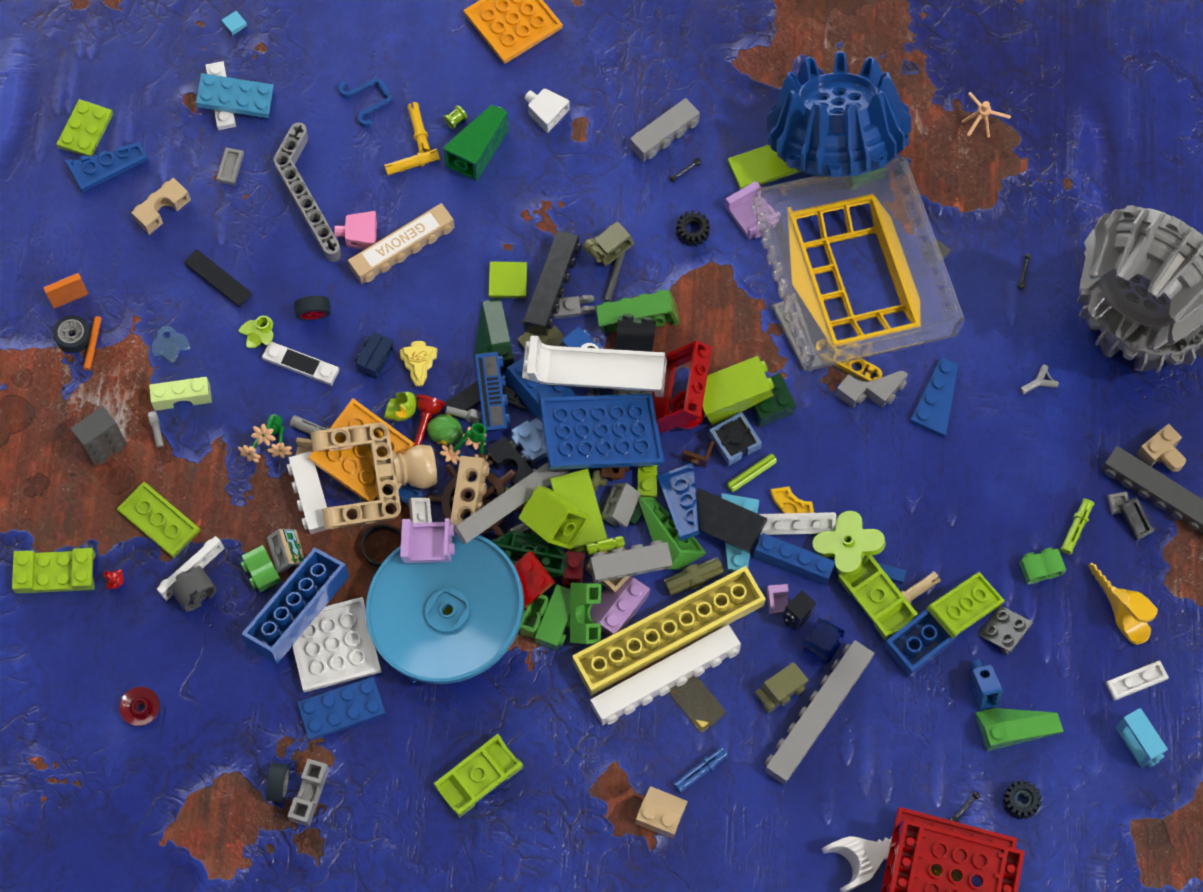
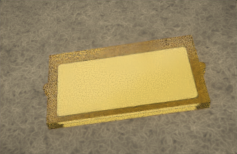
M693 675L687 679L688 681L684 685L671 687L668 693L702 733L711 725H716V721L726 715L727 712L703 682Z

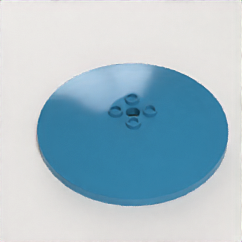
M457 533L455 536H452L455 554L452 555L451 562L404 563L400 557V546L386 558L376 572L366 601L367 627L378 652L389 665L401 674L420 682L432 684H449L464 681L481 674L493 666L507 652L515 640L524 612L522 583L515 566L504 551L480 535L466 544H463ZM446 607L453 608V612L450 615L443 614V610Z

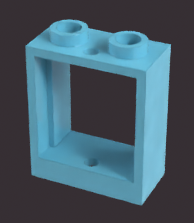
M1141 708L1125 716L1116 725V730L1141 768L1147 765L1151 768L1165 757L1163 754L1168 749Z

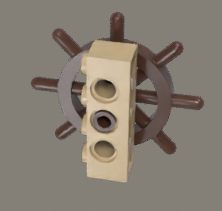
M480 454L479 457L461 456L458 472L451 464L445 466L452 480L446 486L443 495L429 494L427 498H430V502L442 503L445 517L449 518L452 524L456 526L464 520L463 518L467 513L470 512L469 516H471L492 500H487V498L495 491L498 492V496L506 491L504 484L516 475V472L510 470L498 479L489 472V464L486 461L485 454ZM485 480L491 482L492 485L487 488ZM524 504L520 505L515 510H523ZM504 517L479 535L493 531L497 538L504 535L498 526Z

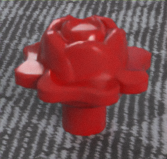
M122 569L115 570L112 573L107 570L103 575L107 579L106 588L108 590L111 588L117 589L124 582Z

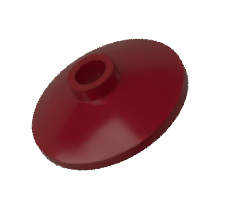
M147 687L132 688L123 695L120 701V714L130 725H147L159 713V698L153 690ZM143 705L144 710L138 711V707Z

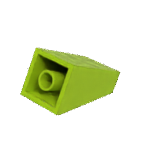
M756 356L707 376L703 409L712 426L774 396L772 389L775 387L771 377L767 378L765 372L768 371L765 361H760L759 357Z
M588 469L551 478L550 489L591 516L572 548L568 550L585 553L587 551V544L593 542L596 544L598 541L606 540L607 535Z

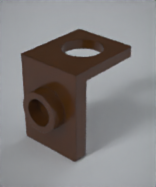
M711 441L706 457L683 450L682 460L687 461L689 464L693 463L695 467L701 466L706 468L714 448V441Z

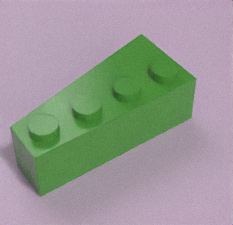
M659 290L649 295L641 294L635 298H622L620 301L604 302L602 305L596 306L599 327L603 333L617 332L619 315L623 316V314L634 315V318L640 319L642 317H650L653 321H657L656 327H664V323L673 322V326L680 325L677 304L669 290Z

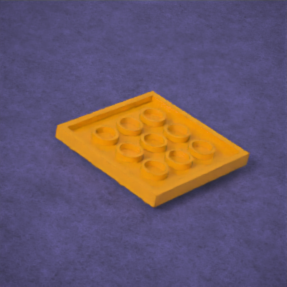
M479 0L463 10L467 19L504 64L563 28V24L543 0Z
M352 398L330 428L383 423L388 427L392 451L396 454L401 453L404 455L415 444L354 398ZM380 430L373 431L375 437H383V433ZM342 435L335 436L336 442H345ZM367 445L330 452L329 450L315 451L308 457V460L364 501H374L377 497L375 468L372 467L370 448ZM376 450L378 456H386L385 450Z

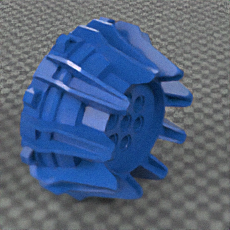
M838 51L835 54L833 73L820 75L815 59L807 57L803 60L797 76L794 72H788L778 100L771 106V112L767 114V131L770 133L767 134L768 145H770L773 151L777 152L779 158L785 163L787 162L788 167L804 171L808 174L828 177L865 174L869 171L885 167V164L891 162L899 152L905 149V146L909 145L908 134L911 132L909 106L901 101L890 73H882L877 60L873 57L865 59L860 75L850 73L847 55L843 51Z

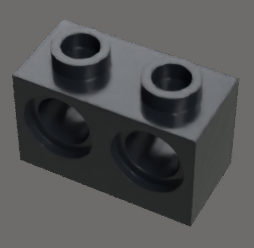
M801 590L786 605L782 617L784 623L789 628H794L797 631L813 615L817 603Z

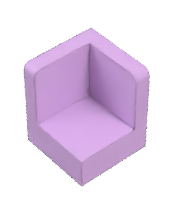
M788 584L768 586L766 592L769 614L784 613L785 607L788 604Z

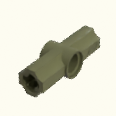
M717 557L700 565L693 564L683 569L681 573L665 579V588L670 596L689 588L691 590L704 585L706 581L724 574V570Z

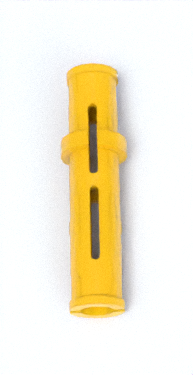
M412 102L414 108H412L411 103L408 104L407 108L414 129L413 136L415 141H417L419 152L424 153V149H426V152L431 151L427 140L428 133L424 129L419 104Z
M436 148L424 153L418 152L417 155L385 164L384 166L387 175L390 176L414 167H423L429 162L440 160Z

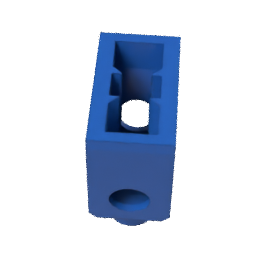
M981 659L971 662L973 670L970 684L979 711L999 706L1003 690L992 665L984 666Z

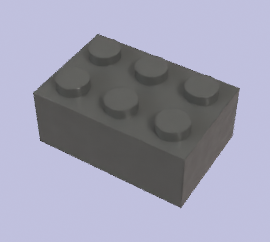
M104 406L71 428L82 450L95 466L107 461L109 456L120 452L127 444L117 423Z

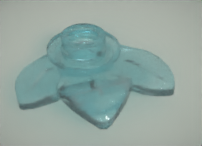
M164 326L159 329L157 333L158 338L154 340L151 346L153 356L163 353L164 357L172 363L177 360L179 350L190 349L187 338L183 334L176 333L170 326ZM169 332L170 337L164 338L163 334Z

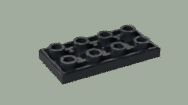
M698 488L696 497L699 531L750 554L768 519Z

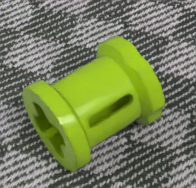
M457 105L455 110L448 115H444L443 119L451 129H454L456 124L462 119H467V114Z

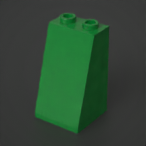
M490 105L443 148L445 166L478 181L509 130L508 112L502 107Z

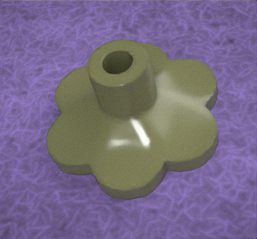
M600 469L594 471L591 481L594 492L599 490V486H607L608 480L601 477Z

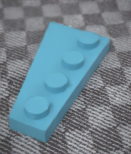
M721 493V498L752 512H758L759 500ZM725 543L727 571L735 572L745 566L748 568L750 554Z

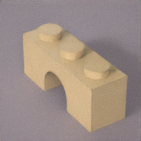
M172 178L170 181H166L158 191L150 194L146 201L137 205L131 213L135 222L150 235L163 224L158 213L161 207L171 206L178 211L191 199L188 191Z

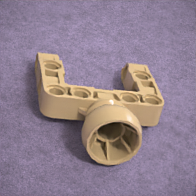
M383 423L348 426L310 433L313 452L347 450L355 446L367 445L370 448L372 467L375 468L376 474L375 487L378 500L322 509L325 529L392 521L397 518L401 511L398 490L402 485L405 486L408 483L413 487L425 489L437 484L436 462L431 445H416L408 449L404 455L401 453L396 454L392 451L388 427ZM380 430L383 433V437H375L373 431ZM342 435L345 442H336L335 436ZM376 450H385L386 456H378ZM385 486L390 487L392 494L385 495L382 488ZM388 505L393 506L395 513L388 514L385 507ZM348 511H354L357 518L351 520L346 514Z

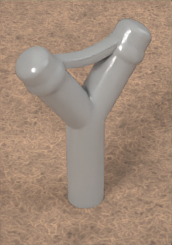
M1042 365L1036 380L1022 386L1020 392L1025 394L1038 386L1057 388L1059 382L1049 375L1048 366ZM1046 374L1050 380H1044Z

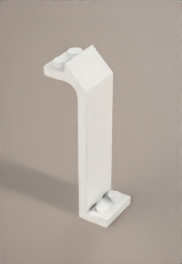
M531 336L530 341H526L522 378L545 385L654 391L656 397H664L667 359L663 352L550 346L543 344L539 336Z

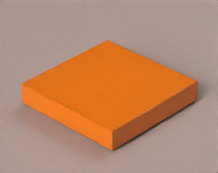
M79 273L44 287L45 293L54 309L89 294Z

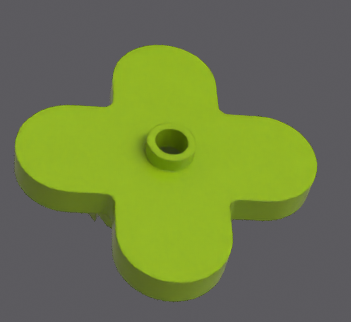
M855 511L841 513L836 520L835 531L821 532L813 539L815 553L825 558H835L836 569L843 576L857 574L862 568V559L865 556L881 553L886 545L885 537L881 531L877 529H863L862 517Z

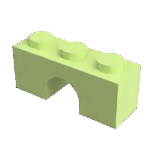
M207 377L149 385L151 403L155 411L174 408V403L179 401H190L193 405L212 403L211 389Z

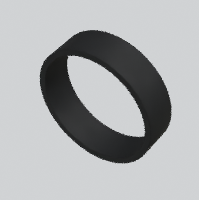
M378 524L371 527L365 532L361 540V549L365 560L377 568L382 563L371 560L364 552V545L367 538L379 530L392 531L401 539L399 530L388 524Z

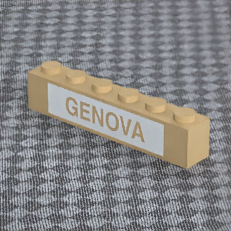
M441 203L348 260L349 268L361 285L365 282H370L381 272L385 273L391 266L403 262L412 253H418L422 247L434 243L442 235L449 234L455 228L454 219Z

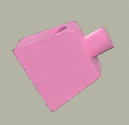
M376 211L347 215L345 226H335V237H345L346 246L350 248L365 250L377 241Z

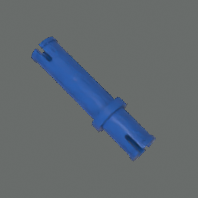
M719 747L718 750L709 757L705 756L701 763L674 782L673 785L681 794L706 773L715 770V766L728 758L725 750Z

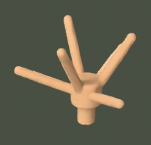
M971 92L968 93L978 106L976 112L962 120V123H965L978 115L967 133L968 136L972 134L982 118L985 122L986 137L989 138L988 116L990 114L1008 119L1011 118L1010 115L991 110L988 101L981 104Z

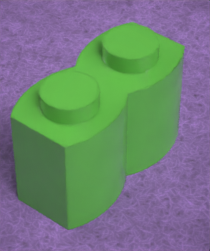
M263 545L242 555L244 561L241 562L245 573L250 572L252 577L249 580L254 589L258 588L261 593L281 583L280 577Z
M1051 547L1042 550L1041 554L1034 555L1033 552L1025 554L1019 562L1027 584L1064 575L1066 572L1059 549H1052Z
M541 594L527 607V610L523 613L520 634L532 639L535 638L548 607L547 596Z

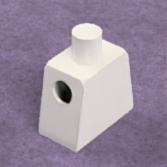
M543 89L538 95L530 90L524 98L529 102L528 114L547 133L570 110L568 99L548 89Z

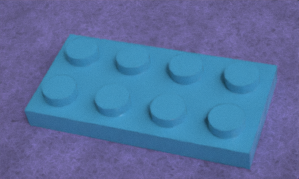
M201 73L196 107L269 118L274 85Z

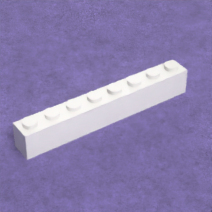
M728 624L590 699L591 707L602 726L605 724L610 725L616 722L621 715H629L634 712L636 707L641 704L643 706L653 701L654 697L667 694L672 687L676 685L678 687L682 686L688 681L687 679L702 675L705 669L720 665L725 658L735 657L740 651L741 643Z

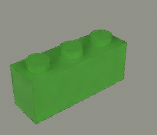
M556 585L535 636V643L558 651L559 646L564 645L567 637L565 631L567 628L570 629L571 589Z

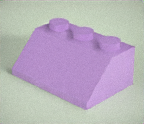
M631 576L616 592L606 587L601 593V603L593 604L591 607V619L595 623H601V632L608 637L623 630L649 597L650 588Z

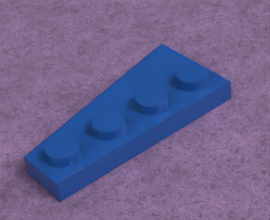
M139 142L116 148V150L110 152L102 151L98 155L90 157L88 155L82 156L81 159L74 161L72 159L66 160V164L82 192H85L149 159Z
M943 357L940 358L910 423L941 437H946L958 364Z
M690 463L657 475L680 540L699 535L694 464Z

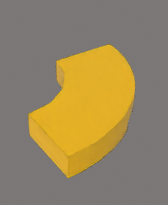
M790 486L770 489L775 505L784 514L814 513L812 501L798 499L792 493Z

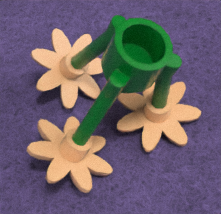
M272 414L268 417L266 424L261 425V429L254 426L253 429L256 433H253L251 437L257 439L249 448L246 445L243 448L238 447L241 451L240 455L247 456L248 461L259 462L258 459L261 456L255 454V448L263 441L267 446H270V441L276 440L272 436L276 433H279V442L277 445L271 444L272 448L267 449V451L272 453V457L280 455L281 458H285V455H292L290 451L292 447H284L283 432L285 427L282 426L283 419L278 415Z
M474 423L472 427H468L466 433L462 435L463 438L454 448L451 444L449 448L442 445L443 451L440 454L446 457L445 462L451 460L454 465H457V461L460 462V457L458 456L460 451L458 449L466 440V446L473 443L475 450L478 449L479 443V455L484 454L487 436L485 434L486 427L481 423ZM487 461L489 466L493 464L492 461Z

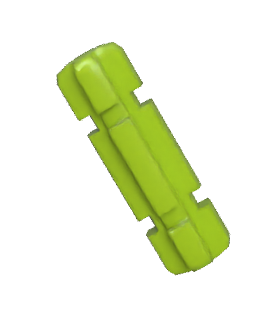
M623 536L615 537L614 539L610 538L598 541L596 544L594 542L586 545V550L591 555L597 553V551L604 552L615 547H624L625 541Z

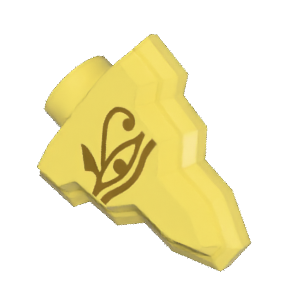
M414 341L410 347L400 349L401 360L405 361V367L410 371L411 379L416 387L423 386L427 379V371L432 368L433 360L437 359V348L426 346V343L423 341Z

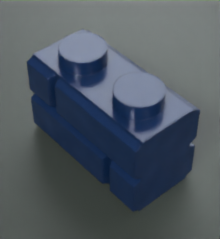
M373 332L371 337L368 336L364 342L365 348L362 353L358 352L355 362L358 371L376 379L395 347L393 340Z

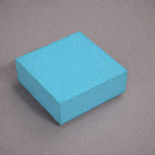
M237 11L222 19L223 25L232 35L247 26L246 21Z

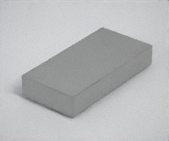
M225 148L216 178L218 183L235 186L244 151Z

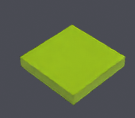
M490 262L489 298L526 299L527 262Z

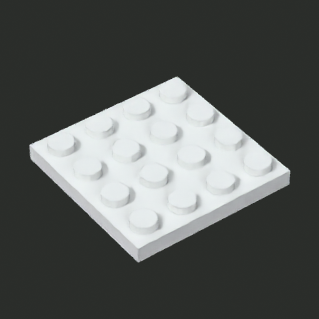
M363 597L325 606L293 644L304 693L382 673L376 648L368 631Z

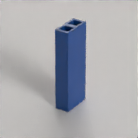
M878 563L892 581L903 584L906 570Z

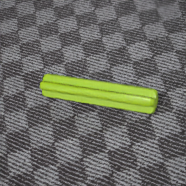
M773 454L767 455L727 483L728 489L731 492L736 491L776 464V457Z

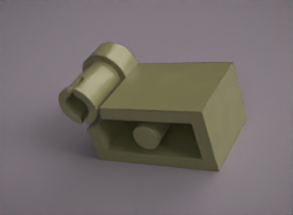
M617 221L599 236L586 240L582 248L587 254H591L596 262H602L606 267L632 247L634 242L631 235Z
M793 662L765 681L761 689L759 688L754 694L763 703V708L767 713H771L779 705H786L794 694L798 696L806 690L805 685L809 680Z

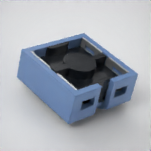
M742 412L709 430L710 439L714 441V445L728 466L739 461L743 454L747 453V455H750L759 450L762 445L761 440Z

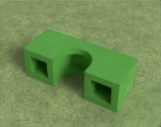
M571 583L570 643L594 644L601 641V623H595L590 615L593 604L601 603V583Z

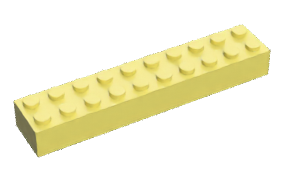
M745 566L572 656V663L589 694L592 696L763 607L766 599Z

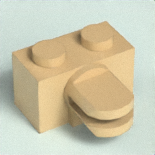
M1167 424L1144 443L1136 454L1150 467L1157 461L1159 463L1163 462L1172 472L1180 471L1186 462V458L1175 448L1182 437L1170 424Z

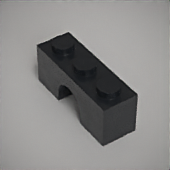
M505 436L486 449L488 458L498 470L506 465H512L517 468L516 475L510 480L511 486H514L536 471L535 468H530L527 458L517 452L515 443L512 440L508 441Z

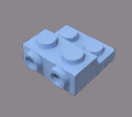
M537 418L531 422L527 420L511 430V440L516 446L519 445L522 450L521 454L532 465L547 457L543 426L540 420Z

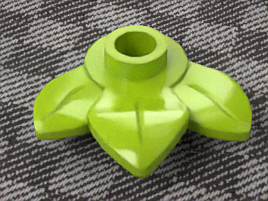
M260 316L256 320L247 321L240 327L239 332L248 335L247 348H256L261 343L269 345L274 337L272 331L273 321L267 316Z

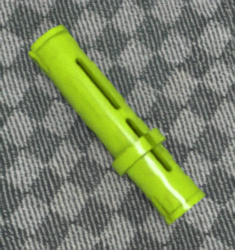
M1089 499L1082 500L1078 512L1073 516L1074 521L1065 541L1060 548L1063 553L1068 555L1073 553L1072 551L1082 529L1089 521L1088 516L1094 506L1093 501Z

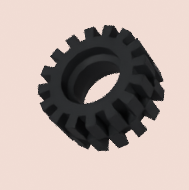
M691 210V214H689V211H686L685 215H680V218L677 220L676 234L680 241L683 240V244L688 242V246H691L694 243L695 247L698 246V243L701 245L704 240H707L710 224L705 214L701 216L700 211L695 214V210ZM691 223L697 224L700 227V231L698 233H689L686 230V226Z

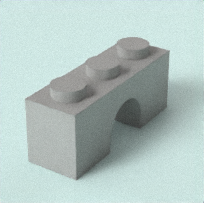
M307 759L301 776L300 791L298 796L294 797L287 816L290 822L310 827L329 773L327 764Z

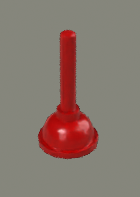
M416 395L417 408L421 411L420 417L422 418L413 447L422 444L428 421L431 420L432 415L438 414L442 407H445V402L426 395Z

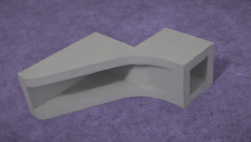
M898 371L870 382L857 380L848 374L837 387L835 395L852 408L857 403L860 405L866 396L883 408L887 403L890 405L896 398L895 393L898 390L902 391L907 385L906 379L908 374L905 371Z

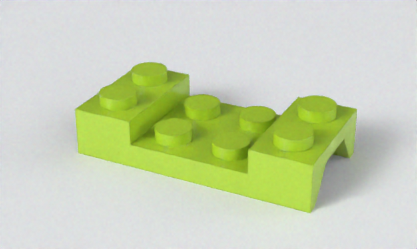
M77 548L67 552L45 553L14 551L12 589L15 593L94 590L93 560L96 553L93 548Z
M872 555L866 556L862 561V568L857 574L853 576L839 575V582L849 595L855 598L885 641L918 616V613Z
M497 734L437 780L434 786L460 818L484 796L523 769V764L512 754L500 735Z

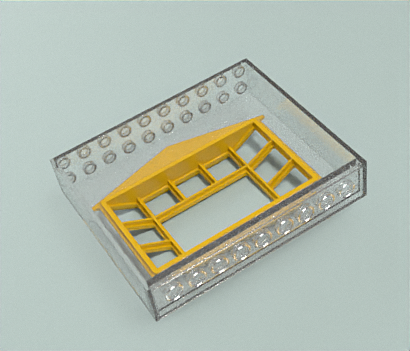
M906 156L894 158L891 162L885 164V167L861 175L843 177L812 176L756 189L751 212L753 216H756L757 230L762 234V245L764 249H767V260L769 265L773 267V279L775 282H778V293L785 303L783 304L784 312L786 315H789V327L795 333V345L797 348H800V360L802 365H805L807 371L958 336L965 319ZM869 203L874 227L854 231L849 208ZM843 209L847 233L828 237L823 213ZM817 215L821 239L804 243L797 219ZM876 234L901 305L854 315L830 243ZM822 245L830 265L812 269L806 249ZM832 271L839 291L821 295L815 275ZM840 297L848 317L830 321L824 301ZM903 311L911 324L891 328L884 315ZM876 317L884 330L864 334L857 322ZM851 324L857 336L838 341L832 327Z

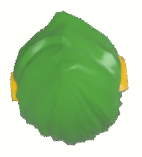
M439 414L427 424L430 439L437 444L445 446L455 444L464 434L459 421L449 414Z

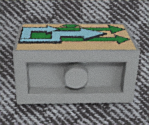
M277 529L267 537L277 573H283L292 566H299L305 559L296 529Z

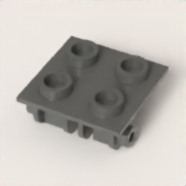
M1000 606L979 633V636L1001 647V652L1008 655L1013 652L1012 650L1023 639V636L1029 631L1033 622Z

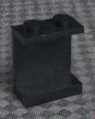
M631 314L619 315L614 350L652 352L657 321H653L650 317H642L640 319L634 318V315Z

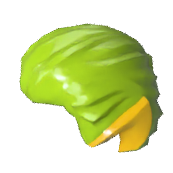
M412 392L396 393L397 398L390 399L384 418L399 422L409 419L415 413L416 397Z

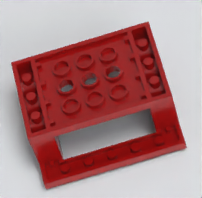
M898 807L881 892H1018L1025 851L1016 849L1017 838ZM932 865H937L941 869L940 876H934L931 873ZM955 870L961 874L959 882L951 878L952 871ZM972 876H977L981 879L980 887L973 886L971 883Z

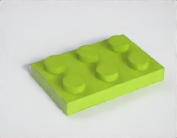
M79 99L56 144L57 147L81 156H93L114 114L113 111Z

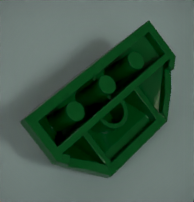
M513 530L497 539L491 540V542L504 551L513 565L531 551L552 578L564 575L567 555L563 553L558 545L548 543L540 535Z

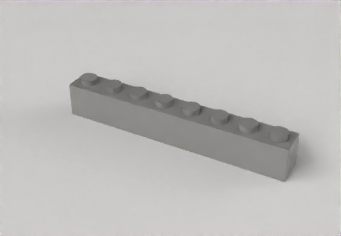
M854 640L852 645L849 643L842 651V654H844L841 660L837 659L831 667L833 672L830 676L826 674L820 683L822 688L819 692L814 691L809 699L811 703L808 708L804 706L798 714L800 717L799 721L791 724L787 730L789 733L787 738H782L777 744L776 749L778 751L774 756L770 754L764 763L767 766L765 772L783 785L790 779L873 659L875 653Z

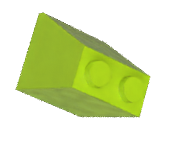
M538 485L518 518L548 543L571 549L591 516L551 489Z

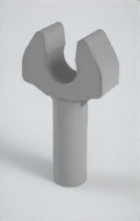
M447 406L445 411L446 414L466 418V421L469 423H479L482 415L481 412L474 409L465 411Z
M156 411L149 412L148 416L156 448L163 447L158 414Z

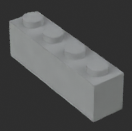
M687 98L683 99L630 138V148L643 162L648 158L652 159L659 150L667 148L674 139H679L689 128L692 129L697 126L700 112Z
M661 540L651 542L650 546L643 547V544L631 546L630 550L625 551L623 548L614 549L610 554H605L604 552L594 553L593 557L589 559L593 583L669 569L673 565L668 542L662 543Z

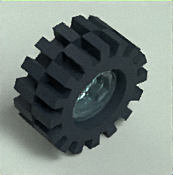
M1015 781L1004 793L1003 806L1007 808L1006 812L1008 814L1011 813L1014 818L1028 819L1041 806L1042 802L1040 800L1042 795H1039L1040 790L1035 789V784H1029L1030 781ZM1023 795V798H1027V804L1022 805L1021 801L1018 802L1017 796Z

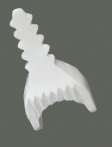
M849 836L822 848L823 854L839 853L851 864L852 879L849 884L840 888L841 892H848L858 888L873 877L882 861L888 858L891 839L884 838L883 841L879 839L875 842Z

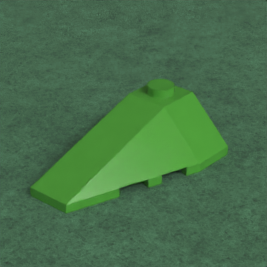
M640 497L638 499L653 542L659 540L662 543L668 542L673 564L669 569H682L706 554L695 537L680 540L674 521L668 517L669 512L653 497Z
M992 708L975 713L986 751L1064 732L1058 713Z

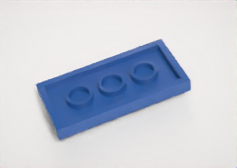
M374 676L297 702L309 741L386 715Z

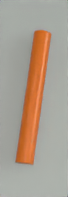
M95 316L83 367L86 371L91 370L102 320L98 316Z

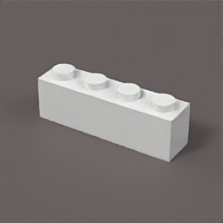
M310 451L289 457L290 464H287L289 475H294L295 482H292L294 493H299L300 500H297L299 511H304L305 518H302L304 529H309L310 534L328 530L325 529L322 509L327 508L316 466L308 460L312 453Z

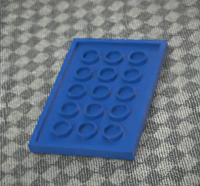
M652 394L540 397L539 407L549 470L663 465L664 458Z

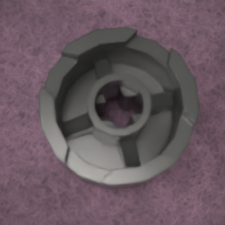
M200 565L188 573L183 571L175 578L177 581L169 588L180 606L187 612L202 606L200 602L207 596L211 599L217 590Z

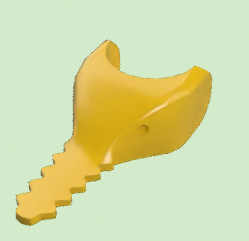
M1090 563L1091 573L1107 595L1120 631L1133 644L1145 643L1149 640L1151 628L1147 622L1152 621L1156 617L1158 611L1156 606L1140 592L1118 589L1112 586L1105 575H1102L1101 570H1098L1096 564Z

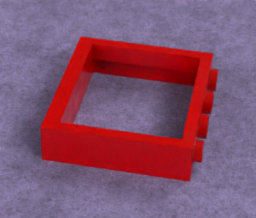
M696 340L665 354L667 365L664 397H656L654 391H652L659 433H664L701 418L712 351L711 346ZM691 361L684 409L668 415L676 367Z

